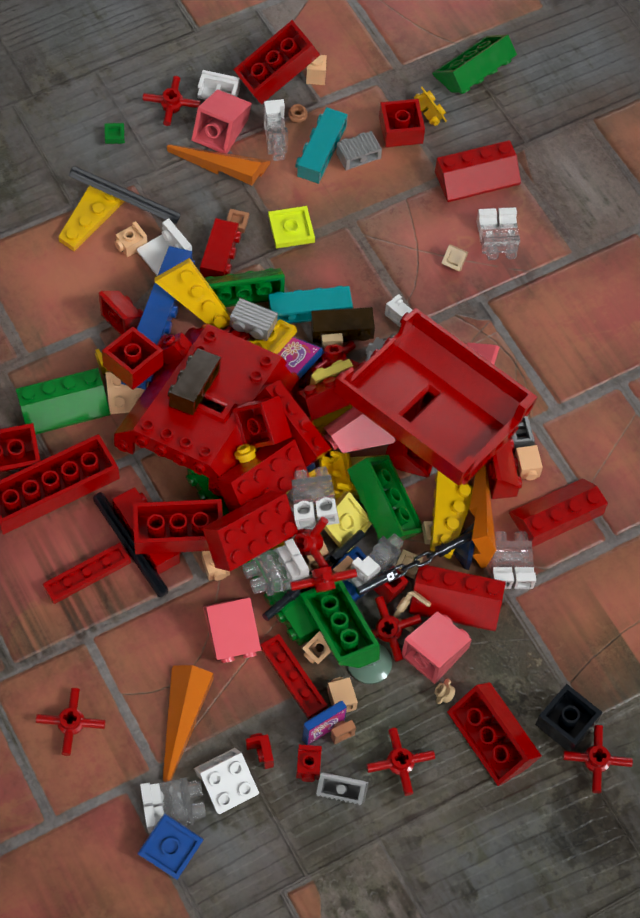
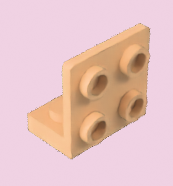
M110 371L105 372L110 414L129 413L145 389L135 388L132 390L127 385L121 384V380Z

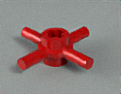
M173 76L171 88H167L162 95L143 93V101L161 103L165 110L163 120L165 126L171 125L173 114L177 113L182 106L198 108L201 105L199 100L183 98L178 90L181 79L179 76Z
M350 341L343 347L337 344L326 346L325 350H323L324 354L321 356L322 362L313 367L312 372L319 368L326 369L338 360H347L346 354L356 348L355 343ZM350 359L353 368H357L361 364Z
M321 517L313 529H299L298 534L294 537V542L302 557L304 555H312L320 568L328 567V563L320 553L323 547V537L320 533L328 524V519L325 517Z
M331 566L318 568L311 571L312 578L290 582V587L294 591L315 586L316 593L336 589V581L357 577V571L354 568L332 573Z
M379 596L375 598L381 619L377 622L376 629L371 631L375 638L379 637L381 640L389 642L395 662L404 660L397 639L400 638L404 628L422 623L421 616L417 614L399 620L389 615L384 597ZM387 624L394 626L391 629V634L384 631L387 629Z
M71 688L69 706L58 716L36 715V723L57 725L59 730L64 733L61 753L64 756L71 755L73 736L79 733L83 727L105 729L106 720L84 718L82 712L77 709L80 694L79 688ZM69 719H74V721H72V724H67V722H69Z
M602 725L594 726V744L585 753L563 751V760L584 762L586 767L593 772V793H601L602 772L606 771L610 765L632 767L633 764L632 758L611 756L607 748L603 746ZM594 757H599V760H601V762L596 761L597 758Z
M391 728L388 732L393 750L389 753L387 760L366 764L367 772L371 773L390 769L394 774L400 775L404 795L409 796L414 794L409 777L414 764L434 760L435 753L434 750L412 754L409 750L402 748L397 728ZM397 759H401V761L405 763L401 764L400 761H397Z

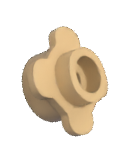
M446 679L444 683H439L435 688L437 704L442 702L448 703L454 697L455 688L450 685V679Z

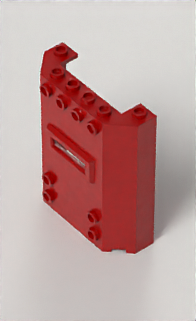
M415 308L410 313L406 312L402 316L399 332L393 338L389 337L380 350L376 349L368 361L364 360L355 373V369L350 367L346 372L342 371L337 376L334 392L455 484L461 485L462 483L466 485L519 429L518 425L525 416L529 415L538 397ZM427 392L435 396L410 422L402 417Z
M204 324L198 329L195 327L189 328L185 333V336L192 343L186 356L172 363L163 364V367L158 371L114 433V446L120 451L133 455L136 444L138 447L146 448L160 457L170 459L179 466H185L196 474L208 477V490L217 496H222L216 479L240 463L234 454L237 448L243 445L233 408L253 401L266 387L278 380L282 381L291 394L295 396L299 387V377L295 372L291 373L285 366L287 362L282 356L215 326ZM197 348L221 357L220 371L204 398L224 406L221 413L201 403L198 405L194 415L169 406V388L172 384H176L180 370L186 368L188 357L194 355Z

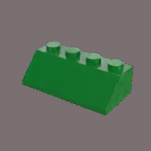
M509 35L486 36L432 74L451 93L464 94L470 90L472 85L483 82L485 76L492 75L498 71L497 68L509 64L517 53Z
M269 268L263 271H247L240 274H227L218 277L209 276L205 278L225 307L236 306L240 298L252 303L269 302V294L275 292L284 293L285 275L281 268Z
M98 368L16 389L24 423H33L36 435L110 416Z
M389 455L368 457L347 469L350 481L355 486L359 494V500L364 505L368 513V519L373 524L377 532V538L383 547L395 545L423 533L419 517Z
M342 580L335 582L336 589L316 593L315 588L300 594L302 601L339 665L361 668L380 660V645Z

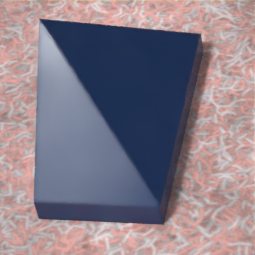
M474 523L471 524V525H470L464 532H462L459 536H461V535H463V534H465V533H467V532L473 530V528H474ZM472 540L455 548L453 552L466 570L470 569L475 546Z

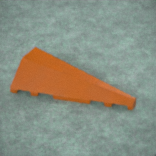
M171 144L167 145V151L217 175L221 171L251 186L258 176L262 177L270 165V161Z
M487 464L475 474L469 508L475 517L472 541L475 544L473 556L481 568L487 567L496 552Z
M173 665L163 769V781L169 784L214 680L212 672L194 665Z

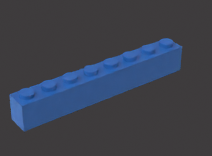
M169 246L158 275L188 258L192 260V251ZM154 283L137 330L157 345L163 335L170 334L172 329L171 320L177 316V304L179 301L158 284ZM154 374L136 388L146 390L148 382H152Z

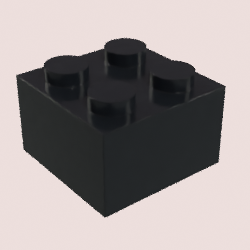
M566 684L542 711L535 725L565 750L573 752L596 725L603 712Z

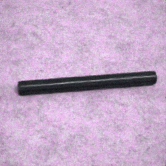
M73 166L70 170V177L165 220L170 219L174 224H177L180 219V213L81 168Z
M102 492L93 496L94 503L157 596L161 598L168 594L167 586L146 555L135 554L134 538Z

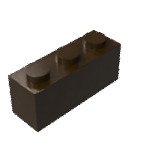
M373 308L311 311L313 342L321 343L322 335L342 333L343 342L374 339Z
M197 348L194 355L188 357L186 368L180 370L176 384H172L169 388V406L194 415L205 393L209 390L220 371L221 357Z

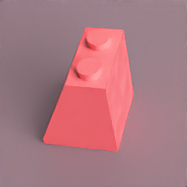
M217 89L198 107L191 141L221 153H228L249 119L252 103Z
M355 407L350 408L323 427L326 432L323 435L334 450L338 448L342 453L391 444L396 441L392 435Z
M250 597L203 606L216 660L221 659V663L234 661V656L243 655V658L257 656L256 652L261 651Z
M437 611L405 638L402 655L406 661L436 684L468 650L472 639L465 630L457 628L447 615H442Z

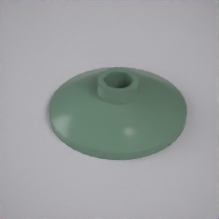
M379 644L380 660L361 668L348 666L350 674L357 681L364 684H376L383 681L389 675L392 668V658L384 646Z

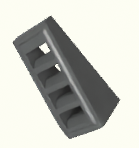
M528 416L522 419L523 423L518 425L520 430H517L510 438L514 441L513 454H515L516 448L535 445Z

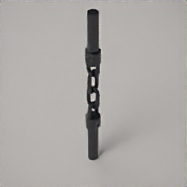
M358 530L339 548H335L324 558L326 561L329 559L332 562L329 565L331 568L344 557L346 552L365 537L364 532ZM290 588L281 599L262 614L263 618L269 621L289 602L299 597L301 589L292 591Z
M473 530L447 543L436 546L435 551L432 553L426 551L416 556L414 561L408 565L399 564L383 572V575L357 587V594L361 596L385 583H390L406 575L408 569L414 566L422 567L430 563L436 555L442 557L448 554L451 550L471 541ZM427 555L426 558H429V560L420 564V561L417 559ZM401 568V571L404 572L398 575L396 570Z

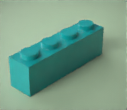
M326 107L323 114L320 113L317 127L312 129L310 141L305 143L302 157L299 156L296 161L295 168H298L297 177L317 184L320 183L337 148V143L340 142L347 127L348 114Z
M336 286L334 288H315L314 290H295L294 292L284 293L275 292L269 294L268 306L269 310L278 313L277 321L281 319L292 324L311 322V311L353 308L350 286Z

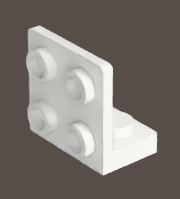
M170 219L162 222V235L137 249L138 254L156 276H158L169 246L192 251V245Z
M236 748L194 768L197 777L203 781L218 814L259 794L242 752Z

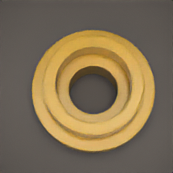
M249 444L239 446L234 454L235 458L239 459L240 463L253 460L256 457L255 446Z

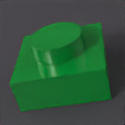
M105 123V144L125 143L124 123Z

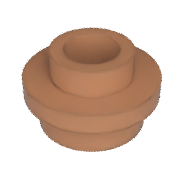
M295 104L289 109V119L296 123L303 122L307 118V110L303 105Z

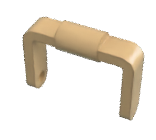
M411 591L406 597L401 599L393 616L402 620L399 616L405 611L413 596L428 607L431 606V602L416 591ZM411 626L405 628L411 633L414 631V628Z

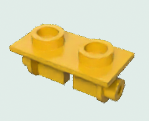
M421 87L423 93L416 94L414 99H419L422 112L428 108L423 114L429 123L436 126L442 118L447 122L444 117L446 112L440 104L436 105L434 103L436 98L430 90L426 92Z

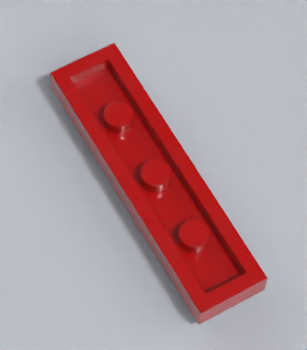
M119 542L43 583V588L52 603L56 604L131 563V559Z
M280 634L260 644L262 652L308 720L328 708L327 703Z

